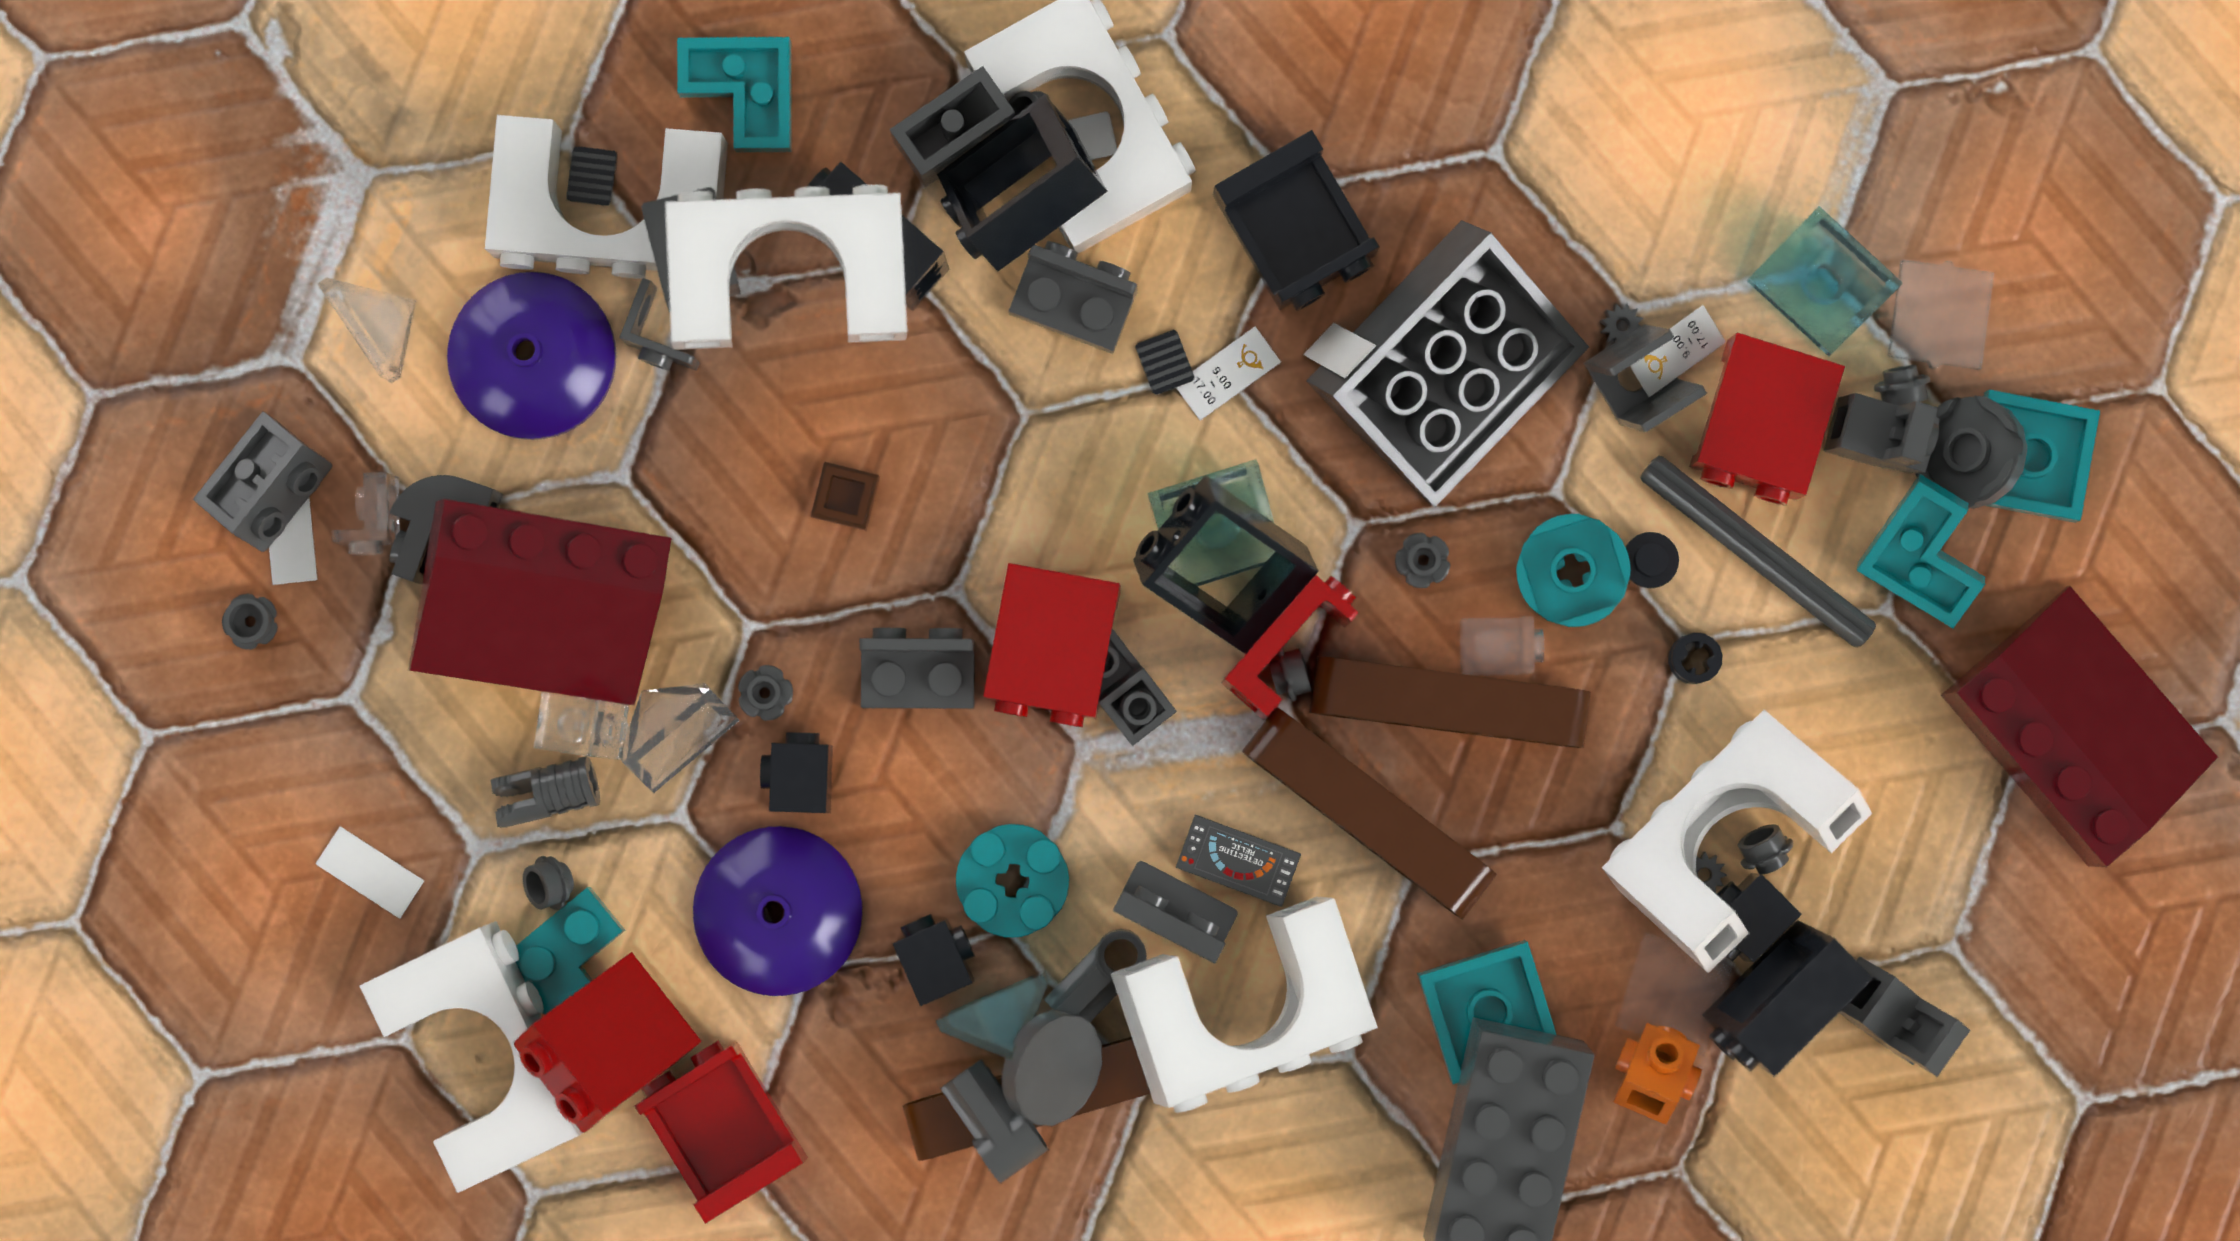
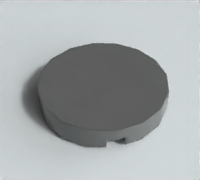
M1974 396L1962 399L1956 397L1940 404L1936 417L1940 418L1937 443L1930 455L1926 473H1916V477L1921 474L1968 502L1969 509L1995 503L2012 490L2024 471L2028 448L2022 425L2012 411L1988 397Z
M1054 1009L1035 1016L1018 1032L1012 1044L1017 1046L1012 1060L1005 1059L1002 1070L1003 1094L1010 1109L1019 1116L1036 1125L1054 1126L1070 1119L1080 1110L1096 1087L1102 1066V1044L1095 1027L1081 1016Z

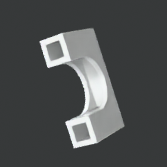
M1056 0L964 51L966 64L971 73L984 66L1008 102L1015 94L1022 91L1030 92L1049 81L1061 78H1077L1099 86L1109 94L1118 106L1124 124L1123 136L1114 155L1107 163L1097 169L1108 192L1058 227L1069 247L1078 252V254L1191 192L1192 180L1189 175L1196 172L1194 164L1182 143L1178 142L1172 146L1163 131L1162 126L1168 124V119L1153 93L1144 97L1134 78L1140 76L1141 72L1126 45L1117 49L1107 32L1114 25L1101 0Z
M497 115L485 250L494 258H500V266L531 270L534 269V261L556 263L557 271L572 274H589L590 266L612 267V275L635 279L645 278L646 270L657 271L644 219L638 225L625 232L607 236L585 233L576 229L565 220L557 199L562 130L553 119ZM665 128L661 185L657 200L707 187L714 189L717 200H723L728 143L722 133Z
M861 185L853 188V195L830 196L829 188L804 187L795 190V197L772 198L770 190L746 189L737 191L736 199L713 200V193L689 191L679 193L678 201L665 202L671 339L674 350L732 347L730 277L734 264L742 251L754 240L768 233L784 230L798 231L817 238L838 259L845 278L848 343L906 340L907 320L900 193L888 194V187L884 185Z
M1765 710L1753 721L1746 722L1740 726L1734 733L1731 742L1713 760L1706 761L1700 765L1693 773L1691 781L1672 800L1661 803L1653 812L1650 821L1631 839L1621 842L1612 852L1610 860L1602 867L1617 890L1707 973L1749 934L1736 912L1697 877V852L1704 836L1714 824L1723 817L1741 809L1752 807L1769 808L1787 815L1832 853L1872 814L1856 786Z
M1314 897L1266 915L1284 968L1287 993L1283 1010L1276 1023L1263 1036L1252 1042L1229 1046L1217 1040L1207 1031L1197 1014L1178 956L1161 954L1110 973L1154 1104L1167 1108L1174 1107L1176 1113L1195 1109L1208 1102L1207 1093L1225 1086L1229 1093L1247 1089L1260 1082L1259 1073L1278 1067L1280 1073L1301 1068L1312 1062L1309 1054L1329 1047L1331 1053L1353 1048L1363 1042L1361 1034L1378 1028L1335 898Z
M496 921L359 985L383 1037L436 1012L452 1008H463L479 1012L490 1018L501 1028L510 1043L514 1056V1078L503 1102L494 1111L453 1129L433 1141L457 1193L582 1134L574 1123L567 1121L561 1115L556 1106L555 1098L543 1082L525 1069L520 1060L519 1052L514 1046V1041L541 1018L540 1013L543 1012V1003L535 986L529 981L525 982L516 964V961L519 960V953L513 938L506 930H500Z

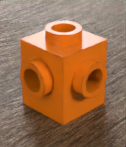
M1646 1023L1638 1041L1627 1037L1615 1069L1623 1072L1624 1075L1613 1103L1666 1125L1678 1105L1680 1097L1690 1101L1702 1073L1701 1068L1693 1065L1700 1045L1687 1040L1683 1033L1667 1026L1656 1027Z

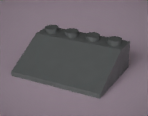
M1461 220L1353 332L1376 345L1346 378H1343L1321 365L1306 381L1364 442L1431 506L1436 507L1579 359L1589 346L1491 232Z

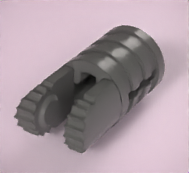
M588 756L580 757L575 761H565L559 765L552 764L546 768L538 767L491 779L492 792L496 796L509 797L533 792L534 798L514 802L511 805L507 804L495 811L497 827L500 828L552 817L553 814H563L573 809L580 810L586 806L594 807L600 805L598 781L593 764Z

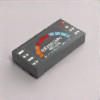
M1194 815L1176 868L1282 907L1301 853Z

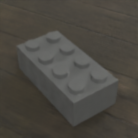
M1473 1017L1423 1234L1425 1241H1552L1595 1056L1584 1040Z

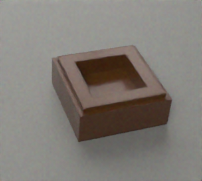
M824 462L811 517L867 531L880 476Z

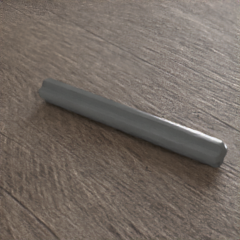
M1657 456L1645 468L1641 475L1642 482L1854 647L1862 646L1873 634L1876 628L1873 620L1666 458Z

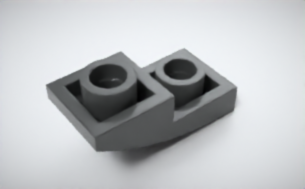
M1112 629L1099 704L1129 743L1134 746L1177 711Z

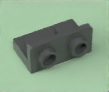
M1047 241L1045 248L1037 245L1032 246L1028 253L1029 260L1008 311L1009 315L1113 354L1137 294V284L1129 281L1131 273L1119 266L1104 261H1099L1097 268L1076 261L1078 252L1052 241Z
M262 411L193 500L232 534L264 552L282 534L286 525L308 497L316 491L321 481L331 470L332 464L304 444L276 419Z
M872 628V638H859V650L861 651V708L975 709V641L973 639H963V629L930 628L929 639H906V628Z
M1143 861L1137 862L1113 908L1114 912L1215 964L1226 944L1224 941L1238 915L1235 908Z

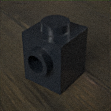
M787 732L785 743H771V755H762L760 786L761 789H770L769 812L831 813L833 746L819 744V733Z
M1751 873L1739 886L1731 881L1716 894L1736 912L1749 932L1726 956L1732 962L1740 956L1743 961L1754 963L1802 915L1759 873Z
M930 914L900 928L904 939L893 943V946L920 1007L975 981L966 960L975 957V954L962 926L952 929L948 919L935 924Z

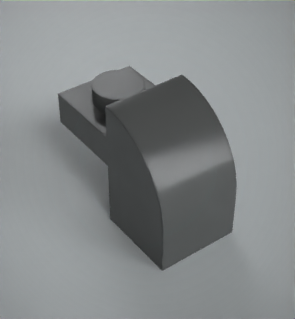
M1858 393L1839 397L1824 451L1890 470L1926 473L1930 455L1935 448L1939 435L1940 418L1936 417L1938 407L1918 401L1897 406Z
M449 475L427 477L410 485L395 500L389 514L410 521L407 532L400 530L393 542L389 561L395 563L392 575L422 585L436 501L449 499L499 508L503 494L492 488Z
M1859 956L1856 961L1873 979L1839 1013L1912 1065L1915 1063L1938 1077L1966 1038L1970 1029L1958 1019L1921 999L1895 976Z

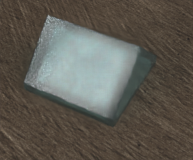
M1820 206L1801 221L1747 280L1752 287L1828 356L1903 284L1899 278Z
M1256 459L1206 475L1274 523L1259 464ZM1204 476L1147 493L1156 531L1172 514L1173 506L1179 496L1189 488L1194 489ZM1216 511L1169 565V568L1194 585L1200 586L1261 567L1275 551Z
M1043 970L942 1014L936 1020L940 1032L1012 1060L1013 1053L1017 1048L1012 1042L1018 1032L1036 1016L1049 983L1048 975Z

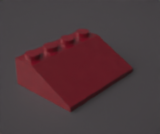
M449 499L436 501L408 671L635 706L663 595L672 538Z
M2067 586L1941 694L1944 700L2086 865L2090 867H2108L2149 832L2218 758L2071 586Z

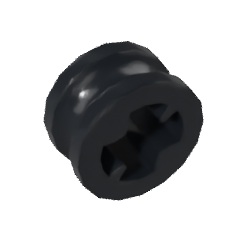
M1692 633L1680 637L1672 644L1668 653V664L1670 671L1678 680L1687 684H1698L1709 681L1717 675L1722 666L1723 655L1720 646L1712 637L1703 633ZM1689 643H1695V650L1703 646L1708 651L1709 657L1702 662L1705 669L1702 674L1696 675V668H1690L1686 671L1682 666L1681 660L1688 655L1685 646Z

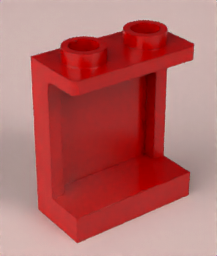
M1737 332L1726 342L1721 359L1722 362H1725L1698 451L1692 456L1689 467L1702 471L1700 479L1709 484L1733 489L1734 483L1738 482L1756 488L1754 496L1758 499L1778 505H1787L1789 499L1797 500L1807 494L1845 366Z
M1008 563L983 695L986 699L996 701L995 712L1027 717L1029 707L1051 711L1050 722L1083 728L1085 717L1097 719L1098 703L1113 622L1121 591L1120 583Z
M1315 575L1230 671L1221 684L1264 720L1283 699L1257 676L1317 608L1325 610L1344 628L1350 624L1359 614L1351 606L1356 599L1355 595L1333 576H1330L1324 582Z
M631 952L533 1023L514 1041V1046L519 1052L520 1060L525 1069L531 1075L539 1078L553 1095L561 1115L567 1121L574 1123L582 1133H586L653 1079L679 1062L702 1041Z
M719 1040L690 1057L695 1066L693 1070L678 1079L669 1070L642 1088L646 1099L635 1105L639 1115L644 1114L695 1196L697 1201L693 1205L705 1224L803 1164L808 1158L738 1042L726 1049L723 1048Z

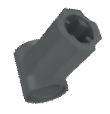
M1117 929L1108 932L1044 998L1045 1002L1054 1010H1063L1076 1014L1090 1023L1117 996L1110 974L1117 970L1109 967L1104 957L1108 944L1117 939H1125L1133 943L1138 953L1137 961L1135 962L1137 964L1146 960L1147 955L1144 943L1137 934L1130 930Z
M982 1059L940 1088L973 1135L972 1143L978 1154L1000 1183L1049 1150L1034 1124L1010 1109L1003 1094V1087Z

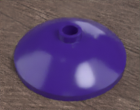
M542 272L516 273L487 284L463 306L453 324L447 349L448 371L458 398L470 414L479 422L500 434L512 438L526 440L547 439L576 428L599 408L614 378L616 344L611 325L605 313L597 302L582 288L571 281L553 274ZM524 341L533 342L535 347L533 356L528 360H519L516 356L518 345Z
M793 827L759 828L746 832L728 842L706 865L694 895L693 922L695 933L708 961L724 978L734 985L761 995L787 996L798 994L828 980L844 965L851 955L862 926L863 902L861 890L847 860L823 838ZM770 901H777L784 908V917L778 923L769 922L765 918L764 908Z

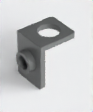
M643 278L619 338L626 345L641 350L638 359L647 364L670 371L671 365L674 362L697 371L700 362L694 356L640 336L657 292V287L654 283Z

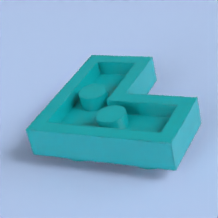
M790 37L677 38V93L680 98L733 97L735 152H792Z
M1919 474L1858 561L1856 571L1951 628H1954L1985 586L1986 578L1941 550L1968 512L1969 503Z
M591 887L585 888L516 945L519 953V960L516 961V964L524 981L531 982L537 989L543 1003L542 1013L544 1015L593 980L582 966L625 931Z

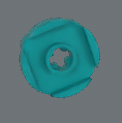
M1565 514L1553 517L1536 527L1523 544L1516 573L1521 594L1534 611L1547 621L1568 627H1581L1594 624L1612 613L1625 597L1631 567L1626 547L1616 532L1600 520L1580 514ZM1574 554L1578 562H1589L1590 571L1583 574L1582 580L1584 584L1581 586L1573 587L1569 579L1560 581L1558 578L1557 570L1565 567L1564 557Z
M1019 824L1001 825L977 836L962 854L957 867L956 890L966 915L983 930L997 936L1023 937L1046 927L1062 909L1068 895L1069 871L1058 846L1041 831L1029 826ZM1009 864L1019 865L1020 875L1029 877L1028 888H1019L1016 897L1005 896V887L996 884L997 874L1007 873Z

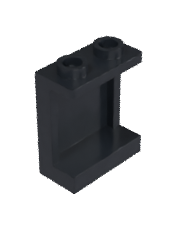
M1313 130L1214 185L1213 197L1279 310L1290 304H1293L1296 311L1301 310L1323 297L1326 293L1322 286L1341 276L1344 282L1347 283L1366 273L1374 267L1370 258L1376 256L1380 248L1374 237L1369 238L1322 157L1323 147Z

